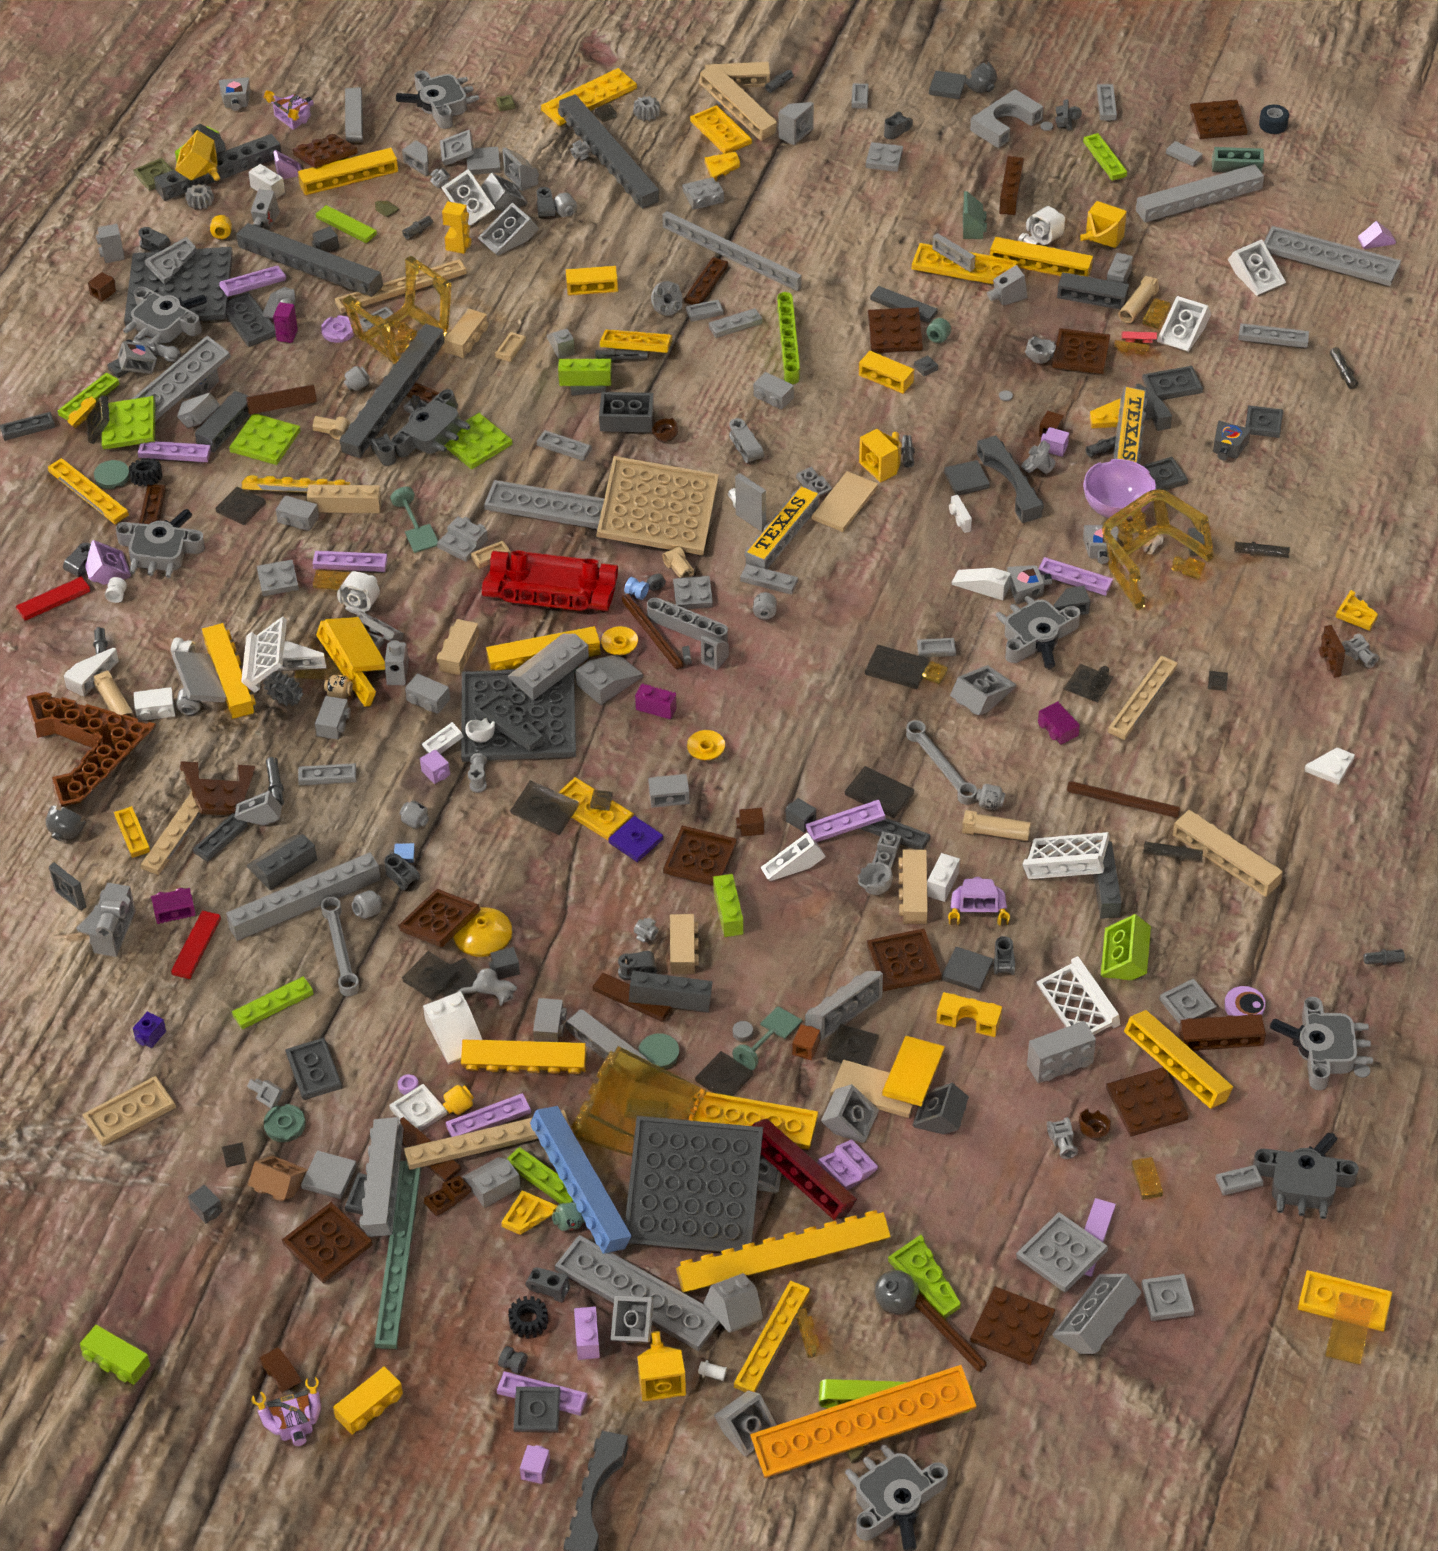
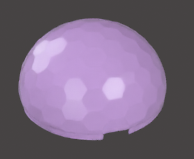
M1111 459L1110 462H1099L1092 466L1085 475L1083 484L1085 498L1091 508L1101 516L1112 520H1128L1142 514L1150 506L1155 496V479L1153 480L1149 474L1150 472L1145 467L1130 460Z

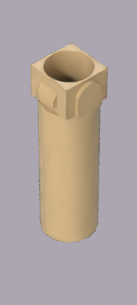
M1145 276L1141 280L1140 286L1118 312L1121 321L1132 323L1151 297L1157 294L1159 291L1157 278Z
M107 670L93 676L94 685L109 710L116 712V714H124L135 718L109 671Z
M965 810L962 833L971 835L977 833L1028 842L1031 822L981 815L975 811Z

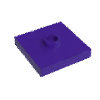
M633 816L608 838V842L634 861L639 862L663 840V835L636 816Z

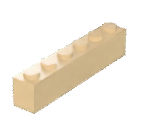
M714 64L700 72L699 83L760 141L776 133L777 121L775 118L771 117L743 88L739 87L723 69Z
M1188 810L1174 823L1173 836L1263 896L1267 897L1281 884L1283 871L1266 861L1262 856L1249 850L1245 845L1234 840L1230 835L1219 830L1215 825L1202 819L1198 814Z

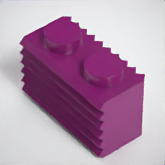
M280 302L273 315L276 340L292 343L298 331L294 304Z
M643 683L635 695L636 710L672 719L677 709L675 692L672 693V691L658 689V687H651V685H644Z
M1059 701L1039 710L1038 724L1049 732L1052 740H1057L1062 745L1079 736L1080 724L1059 704Z
M178 888L175 891L159 892L151 896L157 924L196 916L190 888Z

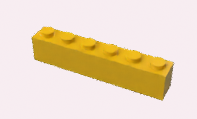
M387 148L335 161L317 168L312 167L298 171L299 184L304 195H309L398 172L397 158L392 148Z
M995 237L990 248V256L1017 260L1018 268L1057 276H1061L1062 272L1086 277H1089L1092 270L1093 256L1000 237Z
M223 623L202 628L204 643L225 692L226 703L232 719L253 714V705H256L253 694H249L251 690L241 682L243 668L239 667L241 666L239 655L235 656L237 652L234 642L230 643L232 638L229 629L226 630Z
M595 626L489 646L486 647L487 660L490 670L517 669L563 633L576 634L588 644V655L592 657L601 655L599 637Z
M1147 1010L1130 1016L1124 1032L1204 1104L1212 1109L1227 1101L1233 1086Z
M462 1039L461 1065L467 1071H478V1068H486V1071L489 1072L507 1069V1072L513 1073L519 1072V1070H527L529 1073H539L540 1070H548V1073L559 1074L560 1071H568L569 1074H581V1071L586 1072L587 1047L585 1043Z

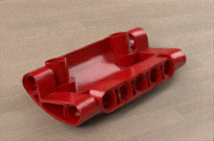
M493 550L490 558V571L482 584V596L502 598L506 602L579 611L585 609L609 611L618 577V565L605 563L599 565L598 560L531 553L521 550L512 551L510 558L509 552Z

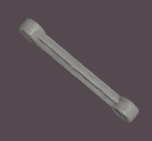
M918 720L910 721L906 729L907 738L920 744L958 791V801L965 805L973 804L976 801V786L972 783H965L925 734L926 727L923 722ZM918 729L921 730V732L913 733L911 732V730ZM962 792H971V793H973V795H971V796H965V795H963V794H961V793H962Z
M327 897L321 902L322 915L328 919L341 975L338 980L339 990L344 996H353L358 993L360 987L358 977L352 973L339 918L342 912L340 900L336 897ZM331 905L337 906L336 909L331 911L325 909ZM346 982L355 983L352 987H343V984Z

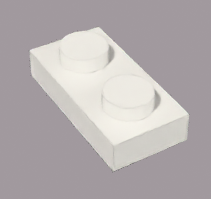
M951 496V504H949L951 515L955 516L958 527H961L964 533L970 532L971 516L959 496Z
M451 722L422 743V746L428 753L436 749L441 754L464 736L455 724Z

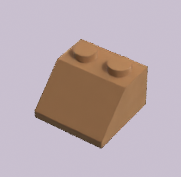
M270 1156L254 1162L248 1186L255 1188L254 1190L258 1193H268L273 1195V1198L276 1200L285 1201L294 1197L308 1169L278 1157Z

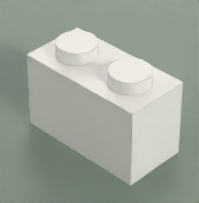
M259 164L248 172L250 186L256 191L259 189L274 191L276 199L285 193L283 177L265 166Z
M171 687L134 692L135 712L138 721L175 716Z
M941 853L927 881L928 897L945 902L959 874V858Z

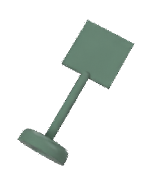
M401 487L391 494L390 500L396 507L405 506L415 527L405 531L413 552L416 553L437 546L438 540L431 525L427 524L419 527L409 506L415 497L413 489L411 487Z
M777 1006L760 1023L761 1026L769 1031L752 1048L740 1044L733 1049L732 1055L735 1062L742 1069L747 1071L754 1070L759 1063L755 1051L773 1033L786 1039L803 1020Z

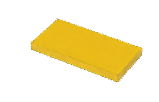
M717 105L690 116V121L723 154L734 152L752 144V139Z
M606 329L600 340V347L668 353L673 335Z
M359 617L325 619L324 625L352 672L385 670V661Z
M576 777L550 800L552 806L606 840L634 816V813Z
M905 1036L882 1090V1096L922 1107L944 1053L945 1046Z
M1307 1270L1298 1310L1384 1332L1392 1292Z

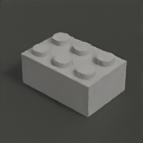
M107 883L105 890L101 891L99 904L103 900L121 893H125L131 900L125 917L119 919L111 938L89 935L94 953L117 957L136 912L130 886Z
M1082 1021L1030 1040L1027 1066L1037 1083L1050 1081L1054 1077L1069 1074L1081 1067L1085 1068L1093 1063L1096 1038L1086 1022Z

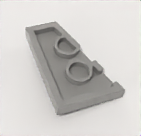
M185 237L146 259L145 265L165 285L195 254L196 246Z

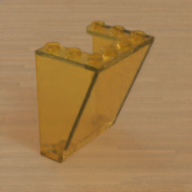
M617 1046L614 1052L610 1050L603 1065L600 1067L596 1075L599 1080L597 1084H592L588 1092L591 1097L589 1101L584 1100L571 1128L574 1129L573 1134L578 1140L632 1156L637 1116L692 1121L707 1091Z

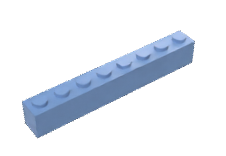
M559 1107L537 1109L530 1122L531 1128L539 1138L541 1146L544 1147L550 1162L553 1163L559 1178L567 1188L568 1194L576 1203L578 1212L582 1213L586 1226L595 1238L596 1244L600 1247L603 1254L624 1250L631 1238V1234Z

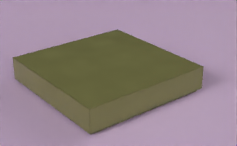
M159 158L133 169V172L141 183L151 191L156 189L154 177L170 172L173 169L163 158Z

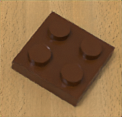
M1324 626L1319 654L1321 658H1324L1327 670L1331 671L1333 677H1341L1346 651L1333 626Z

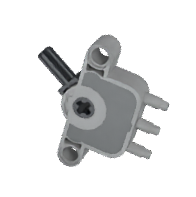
M422 70L414 75L418 94H396L397 102L417 103V107H421L424 112L432 114L438 126L442 129L451 128L453 125L452 116L464 113L467 110V104L479 100L478 95L466 97V93L474 90L473 86L461 87L460 84L468 81L467 77L456 79L451 74H444L431 78L428 72Z
M139 287L134 290L137 306L131 311L132 321L123 329L124 333L127 334L135 328L139 331L136 339L140 340L147 335L152 338L148 345L153 347L158 342H171L181 332L190 336H197L202 332L199 316L188 309L207 303L205 295L182 301L181 297L161 296L146 287Z
M188 509L183 510L171 522L167 520L155 521L149 525L121 522L116 526L118 543L122 546H129L131 574H135L139 567L148 568L149 576L154 574L155 569L166 570L165 576L170 578L173 571L181 567L185 553L199 554L204 551V537L201 531L180 528L192 517V513Z
M1029 596L1024 598L1028 605L1021 609L1015 604H1011L1010 608L1014 613L1006 617L1001 612H997L996 617L1005 625L1004 633L1008 639L1005 653L1006 660L1010 663H1018L1037 651V653H1042L1044 667L1048 668V670L1055 667L1052 651H1054L1058 643V638H1062L1076 630L1080 622V610L1076 606H1068L1058 611L1048 601L1034 600Z
M1308 997L1304 1001L1302 1011L1303 1025L1299 1029L1278 1019H1273L1270 1024V1029L1294 1039L1293 1045L1298 1047L1302 1058L1308 1061L1309 1084L1315 1090H1324L1328 1086L1330 1074L1349 1073L1353 1070L1355 1064L1373 1063L1372 1057L1357 1056V1048L1370 1047L1371 1041L1355 1039V1031L1368 1030L1369 1025L1353 1023V1020L1346 1014L1324 1013L1322 1001L1317 997Z
M882 1445L881 1451L886 1456V1460L876 1465L869 1457H865L863 1462L870 1471L860 1478L851 1469L845 1471L848 1479L856 1487V1500L864 1510L857 1517L856 1534L861 1540L868 1541L888 1529L895 1522V1526L900 1527L903 1550L914 1551L917 1546L913 1524H916V1517L919 1515L921 1503H925L946 1488L948 1469L943 1463L937 1462L921 1470L906 1454H895L887 1445ZM939 1475L942 1478H934L933 1476ZM868 1524L871 1527L865 1528L862 1525Z

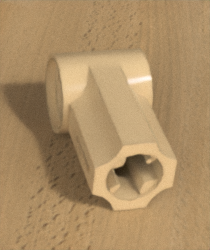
M315 416L312 427L313 431L327 433L334 439L340 440L341 436L348 430L350 422L344 417H337L334 420Z
M681 547L662 554L666 567L672 568L679 578H688L694 575V569L686 560Z

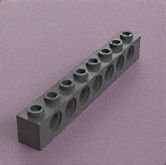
M269 134L218 153L217 173L220 176L219 180L274 160L273 152L277 150L281 153L280 143L273 134ZM175 170L154 177L156 191L164 201L186 193L187 188H192V185H208L216 182L209 173L190 180Z

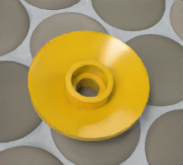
M622 626L608 629L601 637L603 649L613 655L628 654L638 644L637 634L632 629Z
M701 730L689 737L687 749L693 757L699 760H712L723 753L725 741L715 731Z

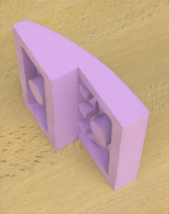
M852 1139L836 1146L833 1153L820 1158L817 1162L846 1190L855 1187L878 1169V1166Z

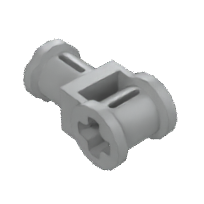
M1357 633L1349 641L1345 640L1342 642L1346 651L1345 654L1351 656L1355 661L1360 658L1367 668L1373 667L1378 662L1379 656L1369 650L1370 644L1366 642L1361 634Z
M475 753L470 757L471 765L468 771V778L471 780V791L479 793L483 792L487 787L485 781L487 757L481 753Z
M1066 1117L1062 1121L1053 1123L1048 1121V1135L1053 1141L1054 1146H1059L1060 1157L1070 1159L1077 1155L1078 1149L1073 1144V1131L1069 1118Z

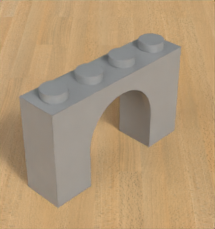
M1014 89L971 118L970 131L1000 148L1010 141V128L998 121V118L1013 116L1033 126L1043 119V106Z

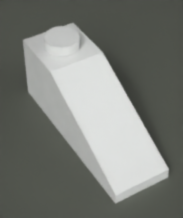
M996 568L958 570L952 585L1003 600L1009 590L1010 573Z
M285 641L283 663L276 671L326 668L327 665L324 653Z
M111 648L76 663L64 675L66 688L85 697L95 686L93 676L107 670L110 671L119 662L117 650Z
M807 832L763 865L761 869L767 879L773 881L810 869L826 856Z

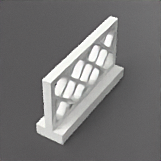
M284 617L278 619L257 636L252 632L246 636L241 682L254 693L260 690L263 679L282 666L287 619Z
M1109 833L1035 838L1029 857L1024 859L1023 862L1028 879L1103 873V860L1110 838ZM1097 840H1102L1096 845L1093 844ZM1083 841L1079 846H1075L1076 843ZM1060 843H1065L1059 848L1056 847ZM1038 845H1046L1042 849H1038ZM1088 846L1091 847V848H1090L1089 850H1087L1086 852H1083V851H1082L1083 849H1085V848L1088 847ZM1071 847L1072 850L1065 854L1064 851ZM1051 849L1054 850V851H1053L1052 853H1050L1049 855H1046V854H1045L1046 852H1048V851L1051 850Z
M1078 956L1071 959L1070 965L1037 981V986L1065 1027L1082 1022L1078 1021L1080 1013L1091 1015L1089 1023L1086 1022L1093 1035L1110 1026L1114 1029L1120 1025L1118 1012ZM1071 971L1074 976L1073 980H1062L1063 975ZM1049 982L1057 983L1055 991L1046 989L1044 985ZM1060 984L1071 986L1069 993L1059 992ZM1074 987L1082 988L1084 990L1083 995L1072 994ZM1056 996L1067 998L1065 1005L1056 1004ZM1070 999L1080 1000L1079 1008L1068 1006ZM1084 1001L1093 1003V1010L1082 1009ZM1066 1011L1076 1012L1075 1020L1067 1019L1065 1017ZM1094 1016L1102 1017L1105 1020L1100 1025L1092 1023Z

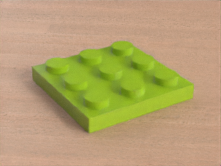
M154 396L103 404V449L155 442Z
M478 413L465 421L470 425L469 430L462 428L456 434L459 439L457 441L450 440L444 446L472 470L510 447L513 443L510 437Z
M252 414L230 445V452L278 465L301 432L300 426L263 415Z

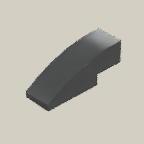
M1136 384V389L1146 391L1147 405L1143 409V412H1146L1145 420L1152 419L1157 431L1171 429L1172 415L1166 405L1149 389L1141 384Z

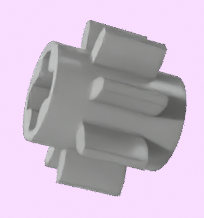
M578 140L572 144L573 148L570 150L575 159L579 158L582 161L589 157L588 153L591 150L586 141L581 142V140Z
M437 168L430 174L432 176L430 181L437 188L443 187L450 182L448 180L450 175L443 168L440 170Z
M650 918L638 920L634 927V933L637 934L636 939L643 943H648L649 940L653 941L659 931L658 927L654 926L656 921Z

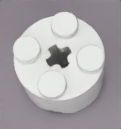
M1046 206L1027 219L1026 228L1032 235L1030 237L1039 241L1040 245L1043 246L1063 235L1065 217L1054 208Z
M352 571L337 591L338 601L340 604L343 602L346 606L345 609L354 614H358L359 611L364 613L369 611L380 594L377 579L372 575Z

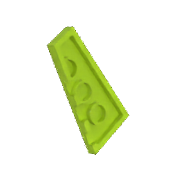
M921 1234L888 1257V1262L896 1270H902L911 1275L918 1285L919 1292L945 1319L960 1309V1301L949 1282L944 1278L940 1266L936 1264L933 1254L927 1248Z

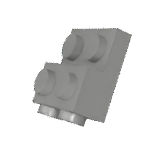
M713 177L682 185V190L693 210L724 202V191L719 182L716 183Z
M458 516L447 527L448 532L437 542V548L467 562L471 558V553L479 550L488 541L487 530L482 524H473L468 517L461 518Z

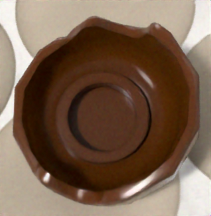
M674 418L659 419L654 423L652 433L658 441H671L678 434V424Z
M1087 1108L1080 1113L1079 1128L1082 1134L1088 1138H1103L1110 1132L1111 1121L1107 1115L1102 1114L1099 1110L1091 1113Z

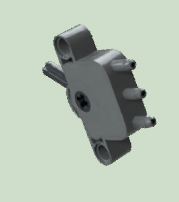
M443 390L425 407L420 397L413 395L410 402L414 411L409 416V422L393 436L391 442L394 444L395 452L399 457L408 456L415 448L428 454L437 451L446 452L447 448L444 445L450 440L457 441L459 437L456 434L462 428L469 430L470 425L460 419L457 411L458 403L452 390Z
M1327 1133L1315 1148L1309 1146V1148H1299L1294 1152L1259 1149L1255 1152L1253 1165L1257 1167L1261 1176L1273 1178L1272 1196L1277 1201L1278 1213H1283L1285 1204L1298 1206V1214L1300 1216L1305 1215L1307 1207L1319 1209L1320 1218L1326 1219L1328 1207L1332 1205L1336 1186L1350 1188L1355 1185L1359 1168L1354 1161L1325 1156L1337 1142V1137L1334 1133Z

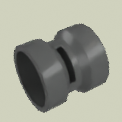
M506 1346L500 1354L498 1366L510 1368L512 1372L519 1375L527 1363L528 1355L523 1352H515L514 1348Z

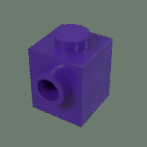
M147 1011L133 1027L136 1042L142 1046L146 1045L152 1048L166 1032L164 1019Z

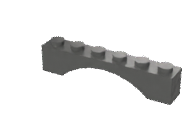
M997 435L977 441L976 454L983 465L1000 472L1013 485L1016 491L1014 512L1020 521L1025 523L1041 518L1042 509H1044L1043 501L1037 497L1035 489L1029 485L1027 477L1023 476L1019 465L1015 464L1011 453H1008L1005 449L1004 443L999 440Z
M602 1430L600 1439L596 1438L593 1449L595 1455L594 1458L589 1459L588 1471L590 1472L588 1478L584 1477L582 1491L584 1492L582 1497L577 1499V1515L571 1519L569 1528L571 1534L570 1537L565 1539L564 1551H598L599 1535L592 1519L593 1504L604 1482L614 1472L623 1467L629 1448L628 1436Z

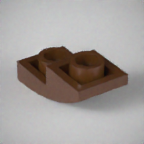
M458 1175L442 1183L440 1190L424 1197L423 1203L435 1216H438L465 1198L472 1188Z
M278 1347L258 1358L268 1376H272L282 1394L302 1382L295 1368Z

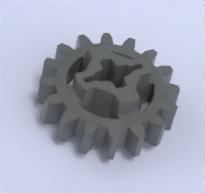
M274 671L263 682L265 685L264 689L268 690L267 694L271 695L273 700L277 699L279 704L282 702L285 706H288V704L294 706V704L299 703L303 696V688L298 687L300 683L296 682L294 677L289 678L287 673L284 675L279 671L277 674Z

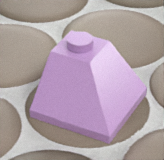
M95 540L92 541L85 566L91 581L105 585L113 577H119L124 580L131 576L123 551Z

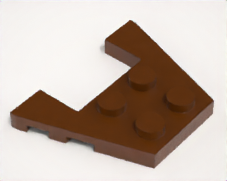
M181 761L180 770L181 772L183 771L185 781L192 790V796L200 814L230 816L232 813L235 814L236 805L245 800L255 766L238 765V781L199 779L198 762Z

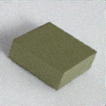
M512 95L496 97L499 111L515 109Z

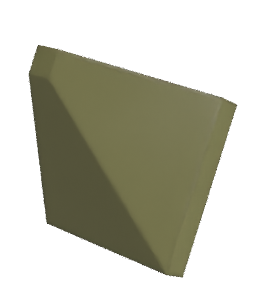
M389 201L375 202L376 211L386 218L399 210L398 207Z

